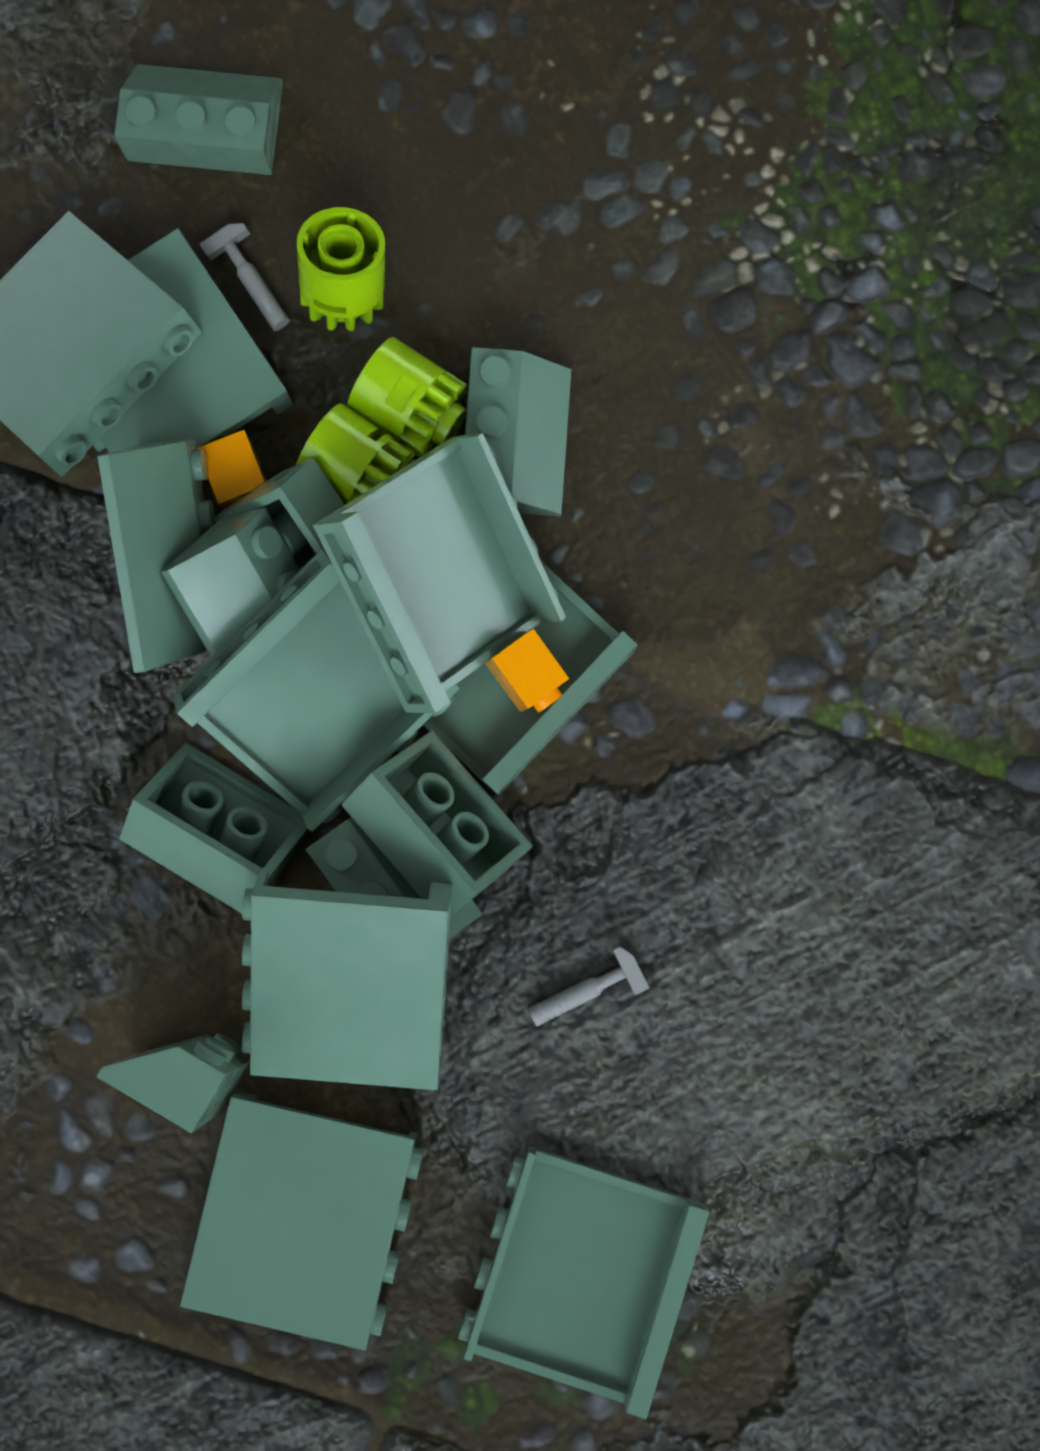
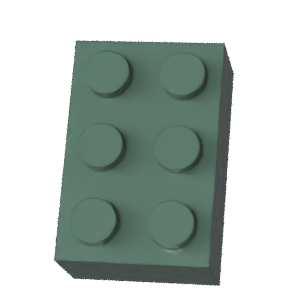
M430 731L371 772L341 804L422 899H428L431 882L452 884L450 918L498 879L533 847L433 731Z

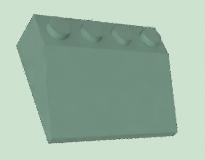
M195 438L134 445L97 456L134 673L146 672L207 651L161 573L166 566L216 524L213 519L215 517L213 503L211 500L205 501L202 480L208 479V464L204 450L197 449Z

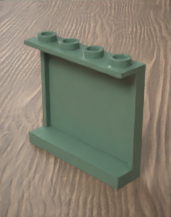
M70 211L0 280V421L61 478L72 466L77 465L84 458L86 452L108 429L113 428L120 421L122 415L134 402L155 385L157 379L179 356L185 354L202 333L178 302Z
M178 228L128 260L178 302L202 333L192 343L190 349L182 356H179L157 379L155 385L134 402L122 415L120 421L113 428L108 429L93 445L98 452L105 448L110 453L134 445L195 438L196 447L198 448L230 435L270 408L278 415L293 405L287 390Z
M483 432L450 438L313 525L407 713L436 714L451 703L446 694L447 690L541 622H559L566 618L559 602L558 592L547 576L538 556L537 545L528 534L518 512L517 501L508 490L496 463L495 452L487 443Z
M323 549L173 695L176 712L192 727L198 723L295 808L303 816L306 827L311 832L322 822L327 823L333 820L342 810L341 804L371 772L380 767L395 751L400 752L406 749L416 738L417 730L431 716L442 714L451 705L449 703L436 714L405 712L327 553ZM457 684L446 691L451 703L454 699V694L460 689Z
M543 562L542 565L547 576L558 592L559 602L566 618L559 622H541L533 629L569 677L566 682L557 687L562 693L561 697L539 713L533 706L520 712L486 664H483L457 683L460 689L454 694L451 705L442 714L431 716L422 725L429 732L433 731L451 753L497 796L505 790L635 652L638 645L624 631L619 634Z
M260 868L254 888L245 889L242 905L243 920L251 921V934L245 935L242 949L243 966H251V979H245L242 993V1009L251 1011L250 1022L245 1023L242 1036V1053L250 1054V1075L437 1091L442 1061L452 884L431 882L428 899L268 886L269 869Z
M239 1091L230 1098L180 1307L366 1351L371 1335L381 1337L388 1304L380 1303L379 1298L383 1282L393 1284L400 1252L392 1251L391 1246L395 1230L405 1232L412 1200L403 1199L407 1178L417 1180L424 1149L415 1147L418 1133L410 1131L409 1135H404L259 1101V1096Z
M528 1146L525 1158L515 1156L506 1186L515 1189L509 1209L499 1206L490 1237L499 1241L493 1260L483 1257L474 1288L483 1291L477 1311L467 1308L460 1328L458 1340L466 1342L464 1359L472 1361L473 1354L585 1390L624 1403L626 1413L647 1420L710 1211L705 1203Z

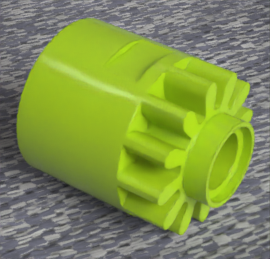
M347 207L324 209L309 217L301 226L297 236L301 305L309 307L311 321H317L325 315L327 329L331 331L336 328L337 322H345L347 330L354 331L355 319L358 317L367 324L372 323L373 309L380 310L383 308V292L385 287V238L383 231L369 215Z
M390 337L375 351L361 371L350 393L347 407L395 437L399 442L416 451L415 455L422 457L431 451L434 443L441 445L450 438L455 437L467 416V409L460 404L468 392L465 390L467 384L397 338Z
M340 403L334 406L316 426L303 447L296 465L313 457L344 505L414 462L413 458L416 451L399 442L395 437L346 405Z

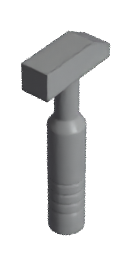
M243 223L228 224L199 243L211 261L223 252H227L237 268V276L273 331L284 328L290 322V319L255 266L246 261L236 245L250 235V232Z
M618 945L612 948L620 967L598 978L589 977L527 1008L536 1027L599 996L603 989L625 978L634 995L649 989L634 956Z

